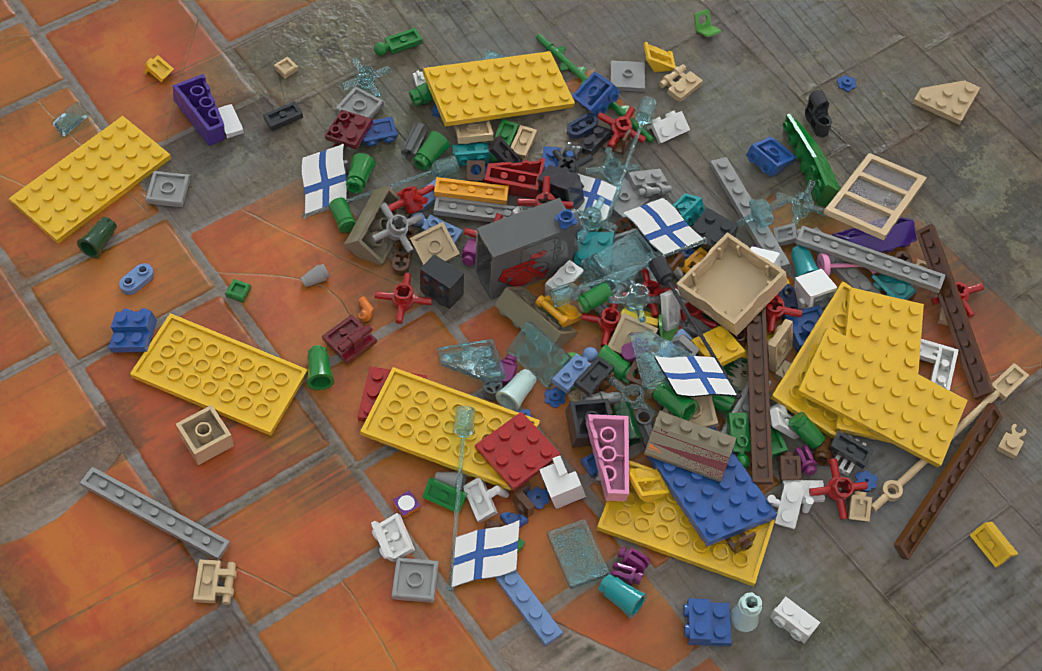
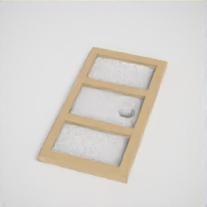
M869 153L823 212L829 217L881 240H885L919 192L927 177Z

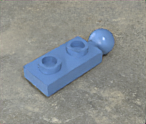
M415 212L411 215V217L417 214L422 216V221L413 224L414 226L423 225L421 232L443 222L455 244L462 235L463 230L431 214L428 219H425L421 212Z
M587 347L584 349L583 357L576 354L552 378V383L567 394L574 387V381L591 365L589 362H593L598 357V352L595 348Z

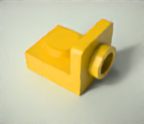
M157 55L154 59L150 58L144 66L146 68L143 73L147 75L150 72L162 83L173 72L174 68Z

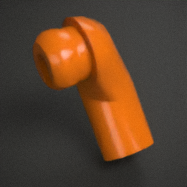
M363 296L358 299V303L362 307L361 313H358V318L362 322H368L373 315L374 308L368 299Z

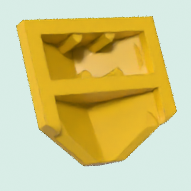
M648 42L643 44L646 60L654 72L672 71L676 67L671 51H664L648 44Z
M635 468L629 470V480L639 498L646 503L671 493L657 469Z

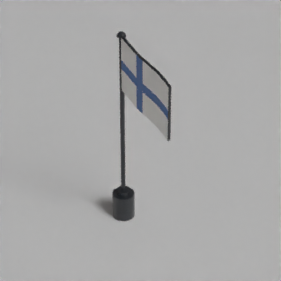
M664 256L653 258L648 263V267L659 285H668L712 356L675 358L655 356L654 359L676 396L681 397L719 395L732 396L737 400L740 399L742 394L738 393L672 285L675 278L672 268Z

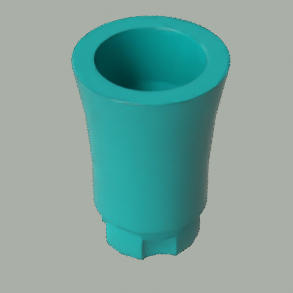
M798 245L792 249L791 256L796 277L819 270L811 251L807 247Z
M611 574L605 576L598 588V591L604 594V597L613 602L630 619L640 610L647 597L646 593L633 588Z

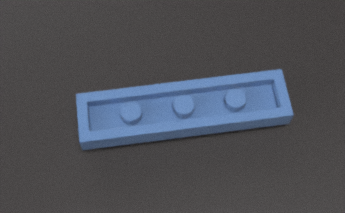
M516 570L496 578V582L545 647L563 635L562 630Z

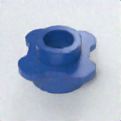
M565 209L555 215L554 220L560 224L561 229L566 230L569 226L577 224V219L574 218V214L570 210Z

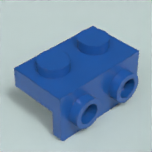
M393 117L373 120V125L362 140V146L372 147L377 145V142L382 141L385 143L394 142L398 137V132L395 129Z

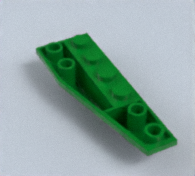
M787 114L785 122H783V130L787 133L789 144L793 147L794 155L800 163V170L805 175L806 185L811 189L812 199L816 201L818 207L828 206L840 190L831 166L822 150L805 128L791 114Z

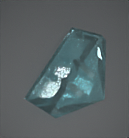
M77 101L57 114L51 123L64 137L85 120L89 113Z
M597 253L581 261L580 268L583 269V273L579 276L578 281L580 283L586 282L591 289L603 282L612 287Z

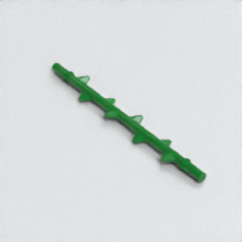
M541 34L536 36V40L562 62L559 68L561 72L570 70L582 81L581 85L588 79L585 75L586 67L577 68L564 56L566 49L564 46L555 48L554 44L550 43ZM612 102L607 107V110L612 108L619 116H625L629 106H619L616 102ZM631 117V126L637 133L645 136L649 143H652L655 138Z

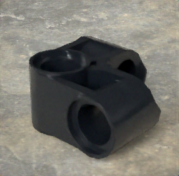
M815 90L809 95L805 109L806 120L809 122L814 134L818 137L828 136L832 124L828 113L829 101L822 90Z

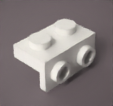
M675 110L665 114L666 118L661 120L658 117L651 121V125L647 126L648 130L652 128L658 144L690 130L682 111L675 113Z
M569 260L564 266L559 268L552 278L547 280L544 286L545 296L555 292L558 295H562L583 273V269Z
M396 513L381 523L376 521L371 523L373 527L372 534L380 544L379 551L384 559L396 562L397 557L403 558L415 551L400 514Z

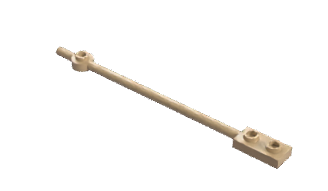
M1015 363L1011 365L992 383L995 392L986 397L958 423L952 440L984 411L988 403H993L998 397L1004 401L1027 380L1029 374ZM920 459L897 481H886L881 489L882 495L871 504V511L876 512L887 501L895 502L899 500L903 494V486L928 462Z

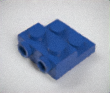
M594 71L572 95V98L585 107L588 112L598 117L600 112L605 114L607 107L612 102L618 100L621 92L613 83Z
M772 136L752 144L746 154L751 163L758 165L763 173L771 177L781 173L784 167L794 163L797 159L793 153Z
M820 305L803 309L801 318L789 315L784 316V320L793 321V346L797 353L823 313Z
M142 308L140 311L134 312L130 309L116 312L110 327L113 335L108 347L111 352H147L157 322L152 311Z
M689 598L687 604L683 605V617H687V624H684V637H688V645L731 646L729 603L710 602V599Z

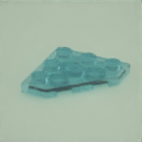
M650 330L630 334L643 390L657 388L662 382L670 385L654 359L655 356L666 358L695 356Z
M494 339L437 348V355L441 366L484 382H496L506 379Z

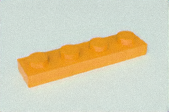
M436 177L434 196L506 205L509 186Z

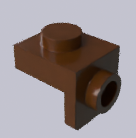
M528 481L516 489L512 495V502L516 510L527 518L534 514L535 505L526 496L527 492L531 489V484Z

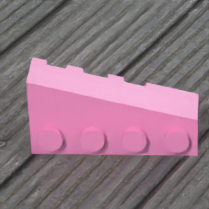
M588 414L586 427L605 500L626 501L629 495L628 416Z

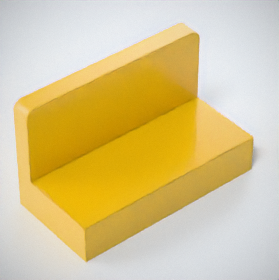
M984 522L970 534L971 538L995 568L1001 566L1009 558L1018 555V552L993 522Z

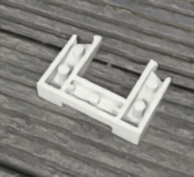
M921 339L919 359L933 363L930 381L950 390L958 349Z

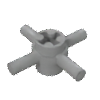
M383 203L380 205V208L388 222L385 230L371 236L372 241L375 243L385 237H389L392 240H400L407 253H411L414 249L407 239L406 233L409 226L422 221V216L417 214L407 219L403 215H393L388 205Z

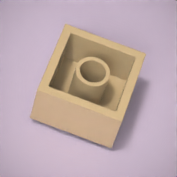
M212 405L176 423L178 434L197 465L234 446L229 430Z

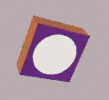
M410 490L392 500L393 505L403 519L421 509V505Z

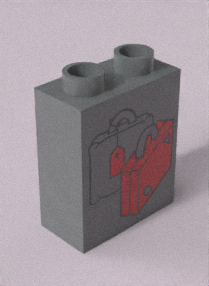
M560 198L477 228L475 272L491 300L500 297L506 287H526L553 277L560 267L564 266L569 260L572 261L573 253L578 252V243L575 238L576 232L581 230V222L574 209L570 211L573 212L574 218L577 219V224L569 226L566 230L561 229L560 224L554 220L555 215L566 209Z

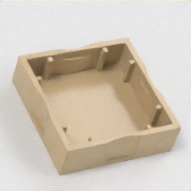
M727 232L709 250L705 258L694 265L676 284L682 298L737 336L787 285L786 271L765 257L754 253L747 245Z

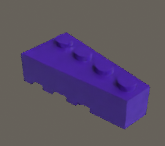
M202 74L173 85V101L205 142L210 146L225 140L224 122L215 105V100L211 95L205 75Z

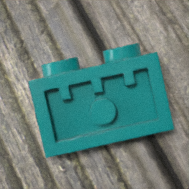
M487 142L452 145L454 166H466L469 160L490 163V151L488 150Z
M687 193L672 205L675 209H679L682 218L690 227L705 211L702 198Z
M882 273L877 277L875 275L871 276L875 281L873 285L880 292L883 290L886 296L908 300L916 292L908 282Z

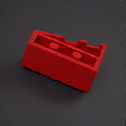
M545 158L530 162L523 160L520 163L502 162L488 164L484 182L509 186V195L535 199L540 191L537 179L545 170Z

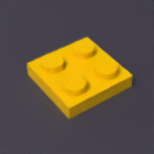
M722 325L703 334L722 366L745 355L743 347ZM699 336L691 339V342L699 348L697 353L700 356L712 357Z

